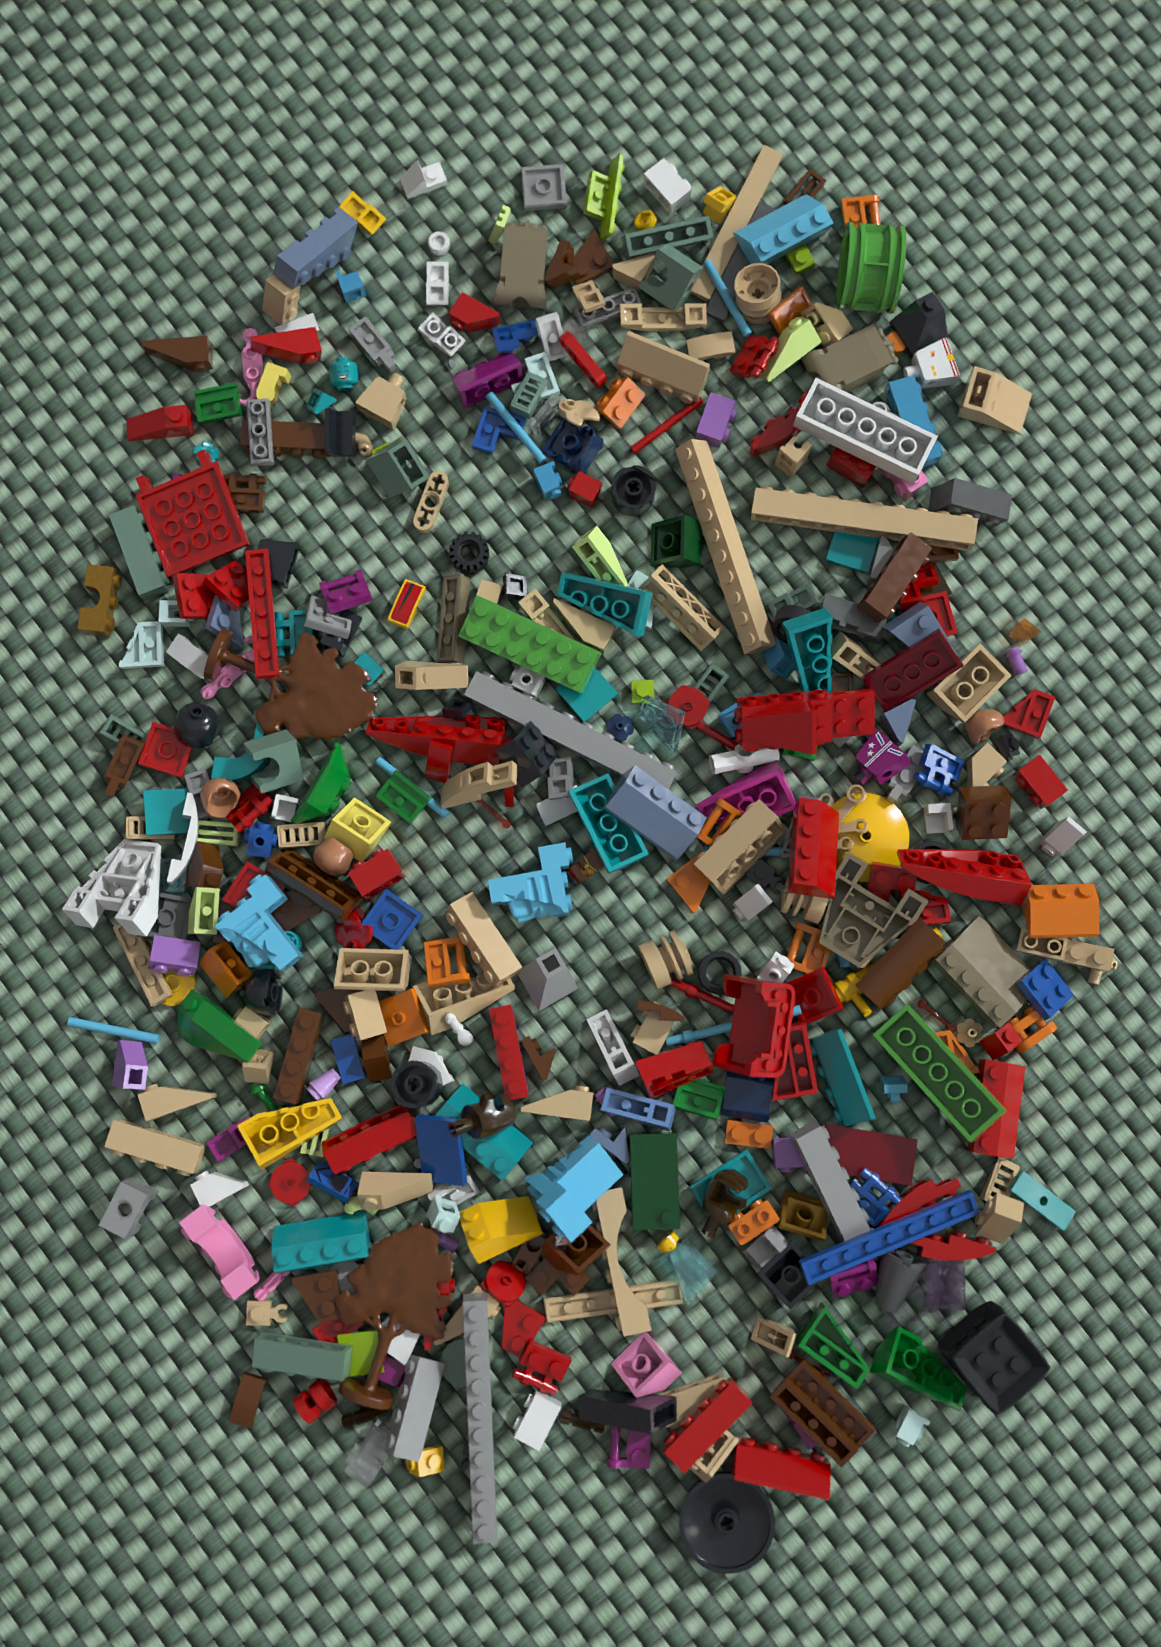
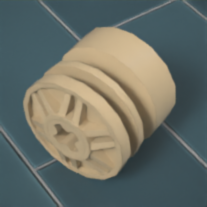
M753 263L745 266L738 272L734 282L736 305L744 320L752 324H764L771 321L767 313L782 301L778 272L772 266L764 263Z
M788 877L781 895L780 912L786 914L790 905H792L791 916H796L799 909L803 908V920L818 924L829 899L788 893Z
M674 930L668 933L671 943H668L664 935L660 936L662 945L660 948L656 946L653 940L638 946L644 964L657 990L671 984L669 974L671 972H674L679 980L683 979L680 968H683L687 976L693 974L691 958L687 948Z

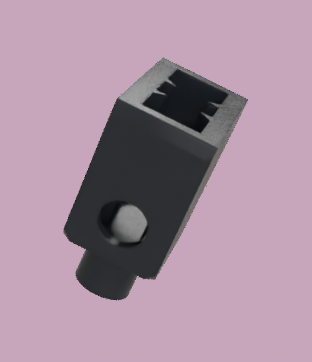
M261 539L257 549L268 548L271 582L288 588L300 549L294 542ZM246 547L243 552V560H246L245 550L255 549Z

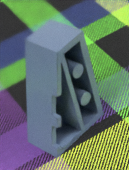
M922 602L917 603L883 626L884 629L907 647H910L938 628L950 643L930 607Z

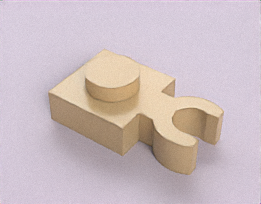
M248 1300L246 1325L270 1326L271 1319L284 1323L288 1320V1317H281L279 1310L287 1309L288 1304L280 1303L276 1307H272V1300Z

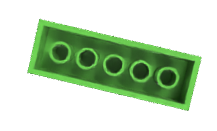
M476 595L458 635L467 641L579 693H584L602 654L593 648Z
M906 1004L873 1034L969 1142H973L1007 1112L1000 1102L910 1005Z

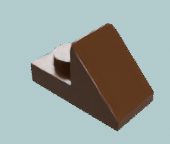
M560 240L545 275L544 281L552 289L580 276L575 267L568 265L574 258V249L569 241Z
M527 1036L521 1042L544 1081L548 1078L557 1047L540 1056L539 1051L542 1049L537 1039L531 1040L530 1036Z

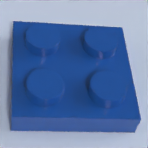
M385 889L361 924L362 926L372 925L373 936L393 950H399L424 915Z
M1046 958L1037 963L1016 983L1044 1021L1050 1019L1074 996Z

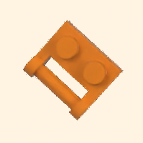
M878 195L841 198L840 205L844 230L847 222H853L854 227H857L858 223L867 224L864 206L870 209L872 224L881 225Z
M718 798L715 802L717 805L697 835V838L709 846H712L714 840L729 829L730 824L734 820L739 819L743 815L742 812L721 798ZM724 809L728 811V815L713 837H708V833Z
M796 922L794 927L796 931L787 954V958L794 964L793 969L807 974L823 966L825 967L831 950L819 943L822 930ZM804 933H808L811 936L800 964L795 962Z
M459 937L424 942L427 978L430 988L470 982L464 946L466 945L461 942ZM452 947L455 948L457 974H451L449 948Z

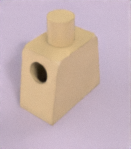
M393 373L389 381L377 377L355 402L358 411L394 430L406 402L405 391L400 388L405 379L397 373Z

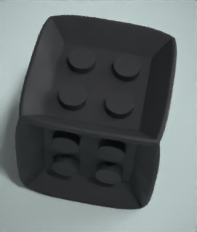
M988 1301L970 1312L937 1345V1348L954 1371L981 1399L985 1407L994 1414H1000L1016 1404L1042 1381L1051 1368L1044 1355L1023 1329L1006 1314L1001 1306L993 1301Z

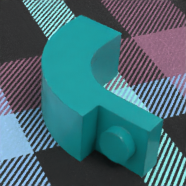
M258 722L256 723L254 739L267 736ZM247 752L237 758L214 757L211 779L225 778L234 783L251 779L252 774L263 771L269 764L270 758H262L258 761L253 760Z

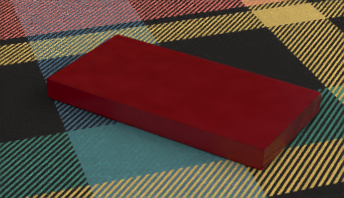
M938 628L861 678L868 689L875 691V699L886 713L962 668L964 664Z
M825 1123V1128L830 1136L827 1140L830 1146H834L840 1157L837 1161L840 1167L843 1166L848 1175L862 1177L859 1173L866 1167L871 1173L875 1172L881 1181L908 1186L912 1185L918 1139Z

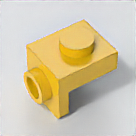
M436 1445L423 1448L419 1462L406 1459L409 1473L422 1477L445 1471L443 1446Z

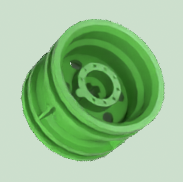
M847 222L838 263L836 284L837 309L843 310L846 305L848 310L882 313L885 308L887 313L893 314L895 312L905 267V226H898L895 230L893 225L858 223L857 227H854L853 222Z

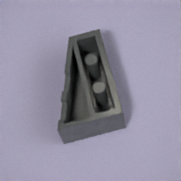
M953 478L931 489L928 512L947 511L950 515L957 516L969 514L973 518H978V523L995 527L1009 520L1012 495Z
M825 593L818 610L827 608L832 615L831 634L837 635L840 631L852 639L879 644L882 641L885 630L883 626L886 625V618L877 623L857 608L858 603Z

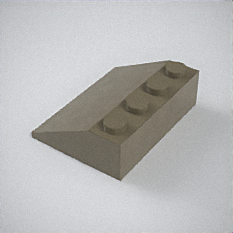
M980 915L944 947L940 955L930 961L992 1028H1001L1028 1000L1016 983L1031 969Z

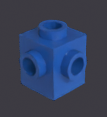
M256 822V824L250 827V830H246L244 843L248 844L247 855L270 858L272 847L277 846L278 834H274L275 827L270 826V823Z

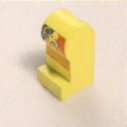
M269 362L266 364L256 390L257 399L269 398L270 409L274 408L278 403L277 395L282 383L289 384L291 375L288 369Z

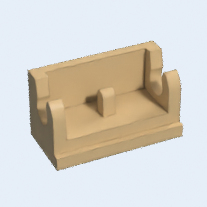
M794 436L785 447L782 446L779 449L774 464L789 477H792L804 464L812 447V444L807 441L801 448H795L794 443L797 442L798 436Z
M726 1430L690 1469L707 1483L739 1439Z

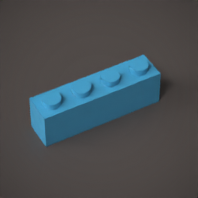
M914 375L889 382L885 393L892 413L935 434V426L928 418V406L921 397L920 383L916 382ZM935 441L923 467L937 464L941 458L942 447L939 442Z

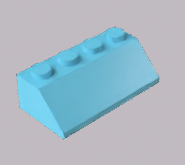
M805 194L734 232L733 235L750 265L753 263L768 265L787 255V253L826 234L833 225V221L822 203Z

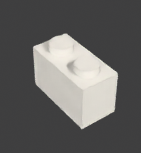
M664 158L644 173L643 185L669 215H672L690 201L691 186L686 179H682L672 163H668Z
M536 1389L534 1395L529 1393L524 1403V1407L527 1409L523 1416L518 1415L512 1427L515 1429L514 1438L540 1451L561 1409L562 1402L548 1394L538 1392V1389Z

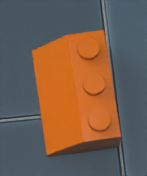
M1094 884L1031 886L1021 905L1029 938L1099 936V898Z

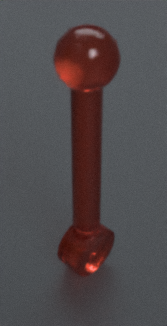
M482 795L480 800L475 801L481 803L502 822V826L505 829L511 827V822L507 819L505 820L483 800Z
M925 1000L918 1001L917 1005L919 1008H924L947 1026V1029L951 1030L952 1033L957 1031L958 1027L956 1024H950L926 1005Z
M791 1350L789 1357H787L798 1362L803 1360L795 1354L794 1350ZM812 1365L826 1380L830 1378V1373L827 1370H821Z

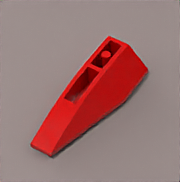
M466 715L465 718L460 720L445 718L444 716L374 718L369 721L366 734L387 744L424 756L428 755L430 742L436 741L454 746L451 756L452 762L477 765L489 762L492 766L501 763V759L495 751L505 741L507 719L479 717L476 715Z
M898 849L897 851L902 868L936 886L977 899L1021 906L1032 886L1020 857L1014 854H1001L991 850Z

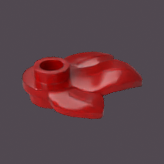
M351 912L343 924H335L334 933L337 942L343 945V948L365 949V945L372 939L373 926H362L357 913Z

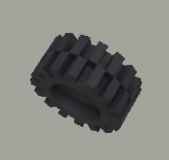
M465 531L464 535L459 533L457 539L453 538L452 545L450 544L449 546L450 560L456 570L459 569L463 574L464 572H467V575H471V572L477 574L478 570H483L485 568L484 565H487L489 562L490 554L486 540L480 534L477 536L473 531H471V534H468V531ZM471 545L478 550V555L475 559L468 561L462 558L461 551L465 546Z

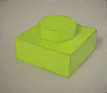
M807 245L786 255V259L795 276L815 267L816 263Z
M653 680L631 681L632 704L655 703Z

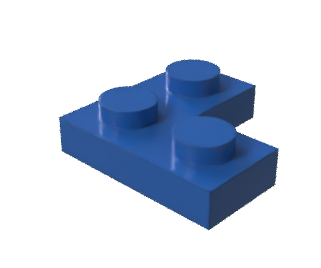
M534 320L492 328L497 352L510 353L518 349V340L529 341L533 337L538 336Z
M484 406L472 443V449L493 455L499 435L521 441L495 408ZM510 413L524 430L527 418Z

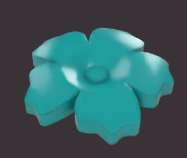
M203 441L202 446L197 445V447L193 448L192 452L197 455L196 452L205 449L206 452H209L212 463L216 461L215 459H218L220 454L217 448L212 449L213 445L209 441ZM196 457V465L202 467L198 457Z

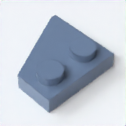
M215 594L205 628L216 636L223 628L232 631L231 646L236 650L242 649L244 643L240 611L234 612Z

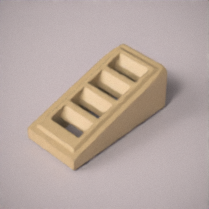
M144 816L126 817V839L175 840V835L146 836L144 834ZM135 823H138V834H135Z
M325 822L277 826L278 844L282 850L318 846L326 840L324 839L326 835ZM313 828H318L319 840H314ZM304 829H308L309 841H305ZM295 830H299V842H296ZM285 831L290 833V842H286Z
M997 1157L979 1198L986 1202L993 1198L991 1196L992 1191L1010 1197L1011 1192L1007 1189L1017 1175L1020 1166L1002 1157ZM1001 1165L1011 1169V1173L1009 1174L1001 1170ZM1000 1174L1008 1178L1007 1182L998 1179L997 1175ZM995 1182L1004 1186L1003 1191L993 1187Z

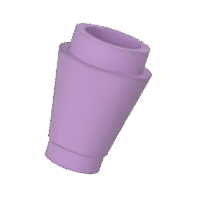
M331 1068L309 1082L310 1085L306 1089L317 1101L322 1098L325 1099L341 1077Z

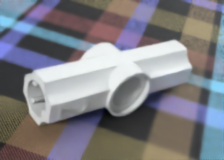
M738 744L734 751L710 755L709 763L713 774L732 770L748 773L756 765L779 761L780 755L778 749L762 748L755 752H748L742 750L740 744Z

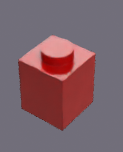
M579 471L576 477L572 476L568 483L569 497L593 508L602 491L603 482Z
M1008 1022L1001 1028L993 1030L979 1042L991 1059L995 1060L1014 1049L1022 1042V1039Z

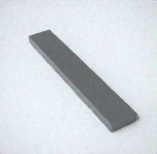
M760 201L749 224L777 209ZM738 245L721 278L734 302L736 300L734 291L735 278L739 271L745 266L750 265L740 245ZM716 288L706 308L707 316L724 323L730 311Z

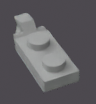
M366 316L348 329L375 364L379 367L384 365L390 374L398 369L392 359L395 355L392 352L391 346Z
M913 745L907 752L911 764L888 782V787L891 788V791L886 800L892 804L900 795L905 797L911 791L917 781L913 778L915 772L919 771L922 773L925 769L919 765L923 751Z

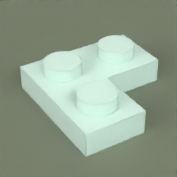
M543 352L525 358V364L529 372L548 380L539 401L559 395L560 391L546 353ZM532 379L529 381V383L538 387L541 385V383ZM522 382L511 385L514 396ZM529 387L526 388V390L533 392L535 394L537 392L536 390H533ZM523 394V397L530 400L533 399L532 397ZM522 401L519 402L520 404H522V405H524V406L529 405V404H527V403H525V402H522Z

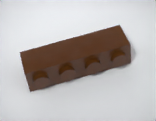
M242 420L240 446L244 453L250 455L248 420ZM271 421L274 457H280L281 454L290 455L295 458H302L303 455L312 456L316 459H324L325 456L331 457V455L325 453V423Z
M912 532L903 537L857 608L877 623L885 618L887 620L890 619L896 611L894 608L895 604L902 601L906 596L907 591L905 589L908 584L911 585L917 579L919 574L916 572L928 562L930 557L927 555L932 548Z
M305 1008L298 1009L274 1099L293 1104L301 1103L324 1021V1013Z

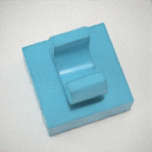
M903 1075L880 1076V1086L884 1094L887 1093V1097L890 1098V1103L900 1102V1093H907L908 1084Z

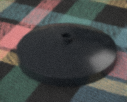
M731 1471L715 1472L707 1483L700 1479L688 1490L680 1507L679 1529L686 1550L698 1564L713 1572L734 1574L753 1567L765 1556L774 1538L775 1516L771 1502L761 1486L735 1481ZM727 1516L729 1520L723 1521V1517Z

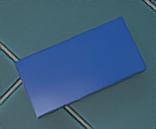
M349 1034L330 1040L343 1085L366 1078L355 1037Z

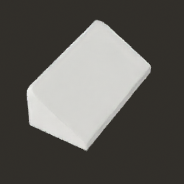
M570 797L549 800L548 798L536 804L545 826L577 812Z
M466 1168L467 1184L464 1187L437 1183L433 1186V1192L427 1195L430 1202H432L435 1196L455 1201L456 1205H459L480 1193Z

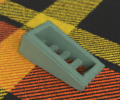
M528 371L510 404V411L530 420L547 386L548 380ZM532 379L541 383V385L538 387L529 383V381ZM529 387L533 390H536L537 392L535 394L533 392L526 390V388ZM523 394L528 395V396L532 397L533 399H532V400L527 399V398L523 397ZM520 401L525 402V403L529 404V406L526 407V406L520 404L519 402H520Z
M711 663L693 688L701 691L699 687L702 685L710 691V696L704 692L702 693L711 702L730 675L716 664ZM712 671L722 678L720 682L710 675ZM706 678L717 685L715 689L704 682Z
M113 714L109 716L99 732L119 744L121 739L116 737L123 726L127 728L124 733L128 736L132 731L135 733L132 738L137 739L138 736H141V742L145 743L148 736ZM115 722L119 723L113 735L109 733Z

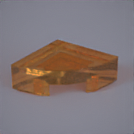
M1023 618L1008 636L1015 640H1029L1035 638L1041 631L1027 619Z

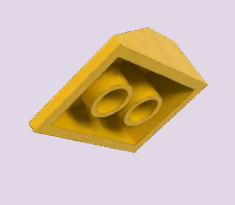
M529 1196L480 1202L459 1212L460 1222L469 1249L478 1264L543 1234Z

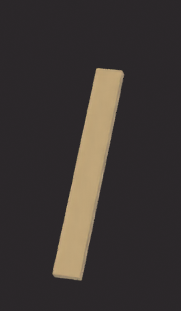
M766 145L763 146L706 260L710 259L721 278L738 246L733 233L749 225L783 157V153ZM703 265V270L690 294L710 302L716 286Z

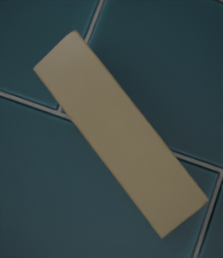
M462 574L443 577L437 652L438 663L464 664L466 640L458 635L468 615L471 580Z

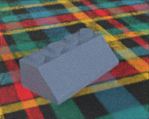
M636 765L622 774L604 806L605 810L674 860H678L697 837L707 818Z

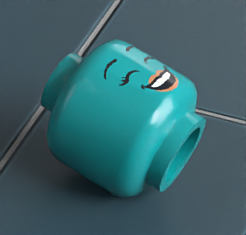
M338 357L336 362L330 364L331 385L336 387L337 391L353 390L354 386L359 382L357 364L349 361L348 357Z

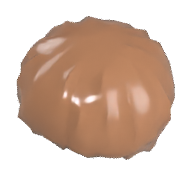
M994 709L976 711L965 722V729L971 743L979 744L980 741L989 739L992 731L997 730L998 727L1004 724V718L1000 712Z
M225 778L207 781L200 792V799L204 810L214 818L226 817L236 807L240 798L238 786L233 781Z
M328 837L320 843L313 853L314 862L319 869L331 876L345 874L349 870L354 857L350 849L333 837Z

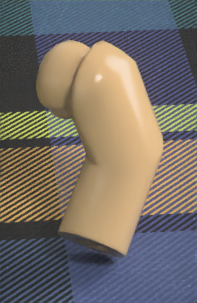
M356 433V445L360 454L363 456L371 455L373 445L368 436Z
M1114 958L1112 959L1110 969L1112 971L1115 970L1118 965L1116 959ZM1091 968L1088 983L1099 985L1101 976L1105 971Z

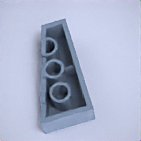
M340 207L333 211V217L322 219L320 221L321 226L318 229L307 231L301 242L296 240L277 255L273 274L292 289L301 284L304 285L311 278L319 276L328 268H333L340 261L347 260L351 255V246L358 222Z

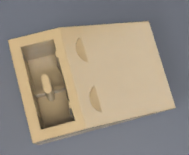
M974 366L968 376L957 417L1020 435L1032 393L996 372Z

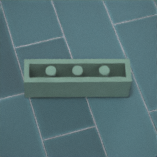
M704 216L628 233L621 239L625 259L628 260L652 252L655 254L660 247L666 244L677 249L708 242L713 239L710 217Z
M133 505L109 514L138 595L146 601L169 592L167 584L170 582L165 571H161L159 564L162 563L158 552H154L152 547L154 542L150 532L146 531V521L142 511L139 512Z
M262 1332L254 1339L252 1367L260 1368L262 1372L279 1371L286 1376L298 1374L304 1375L306 1379L323 1378L327 1379L330 1383H340L350 1374L352 1346Z

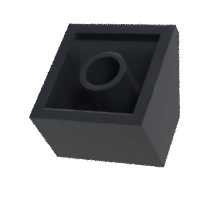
M792 1241L757 1273L789 1309L793 1308L818 1283L815 1282L811 1285L806 1283L798 1261L806 1258V1256Z

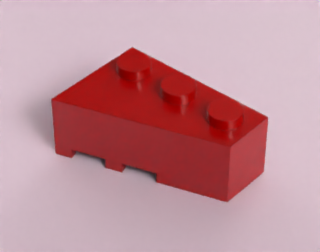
M804 1021L791 1024L786 1067L780 1077L774 1078L772 1101L818 1093L807 1027Z
M701 1041L690 1042L683 1047L635 1061L650 1099L714 1072Z

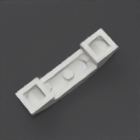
M187 793L182 814L183 818L191 820L181 861L175 859L171 861L167 883L173 885L187 868L197 842L198 814L192 793Z

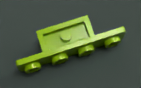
M621 153L611 160L608 176L593 170L588 175L583 214L602 221L599 237L602 242L612 236L616 229L614 222L619 208L617 200L622 187L620 179L624 171V155Z

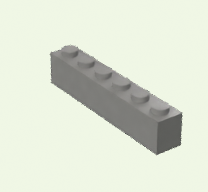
M813 1121L789 1134L841 1243L873 1230V1228H869L867 1223L869 1217L866 1211L858 1205L859 1196L853 1187L850 1188L847 1182L850 1179L847 1171L843 1166L840 1167L837 1161L840 1159L834 1146L831 1147L827 1140L830 1136L826 1128Z

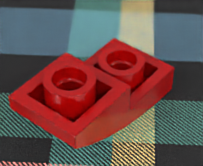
M436 741L430 742L425 778L442 783L448 781L454 746Z

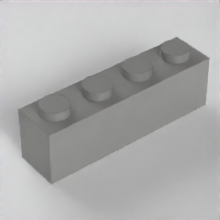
M411 1355L410 1360L407 1361L404 1383L398 1391L399 1401L397 1409L393 1411L391 1418L393 1424L390 1433L385 1439V1453L415 1462L420 1461L445 1366L444 1363Z

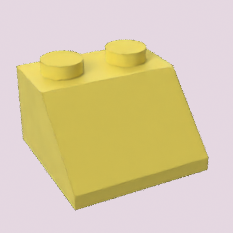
M354 797L332 819L324 839L333 837L350 849L355 859L364 861L374 850L392 821Z

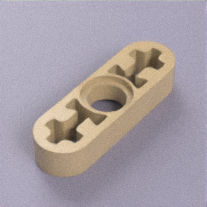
M435 471L429 476L430 478L427 481L416 510L413 523L416 530L420 533H428L433 529L447 493L449 481L447 475L442 471ZM439 478H442L444 484H439L438 493L434 492L436 488L434 480L438 481ZM429 497L436 498L438 501L437 505L431 508L425 505L426 499ZM424 511H426L428 513L427 522L429 524H424V526L421 527L419 520L423 521L425 517Z

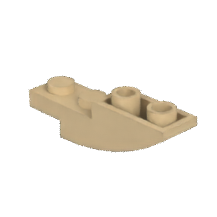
M510 761L492 766L489 762L458 773L443 785L440 807L445 809L480 800L483 793L516 785L517 764Z
M1021 928L1017 951L1029 955L1110 972L1114 949L1074 941L1068 938H1029L1028 930Z

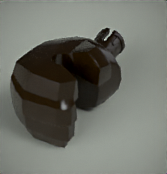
M484 1093L479 1097V1103L463 1107L461 1119L450 1122L448 1130L455 1129L454 1132L450 1133L452 1137H457L465 1132L477 1140L495 1137L515 1123V1106L506 1095L500 1094L493 1100L490 1093Z
M735 1169L718 1171L704 1191L702 1209L709 1217L701 1232L705 1235L708 1231L707 1236L710 1238L715 1237L721 1222L733 1223L737 1209H743L746 1206V1199L736 1196L730 1191V1188L734 1191H745L749 1185L747 1178Z

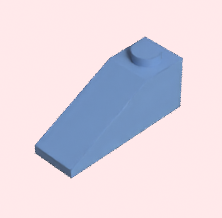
M607 1088L601 1111L670 1132L676 1108L673 1104Z

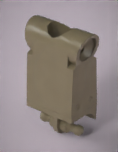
M530 220L520 222L519 224L511 222L505 225L500 281L495 291L493 305L507 307L522 305L527 308L547 310L544 278L548 255V228L545 225L537 226L535 223H530Z
M874 324L827 346L824 350L810 351L801 357L808 374L814 380L818 378L847 393L882 377L887 366L898 363V358L894 354L893 341L884 335L882 328L876 329Z

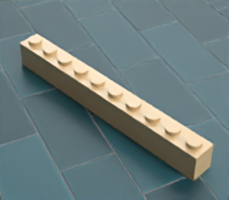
M690 439L677 447L675 451L744 654H760L776 646V642L708 442Z
M767 486L755 488L751 520L874 538L885 536L888 540L901 541L903 537L912 532L930 546L971 551L975 544L978 518H973L969 514L957 516L950 515L947 511L928 512L925 508L907 509L903 505L885 506L881 502L864 503L859 499L842 500L832 495L820 497L811 492L799 494L793 490L777 491Z

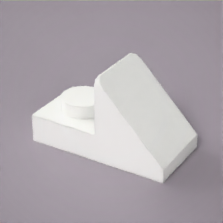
M416 161L400 178L407 199L448 185L440 162L421 168L419 162Z
M554 312L536 318L539 329L538 337L548 361L568 356L558 341V338L563 334L558 313Z

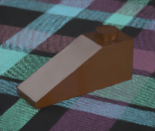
M207 336L141 341L146 353L153 357L198 373L213 369L212 344Z

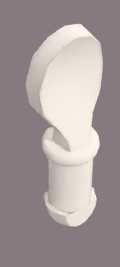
M446 1014L445 1021L451 1026L453 1032L457 1034L458 1042L462 1046L472 1044L474 1041L472 1034L463 1029V1025L458 1022L454 1014Z

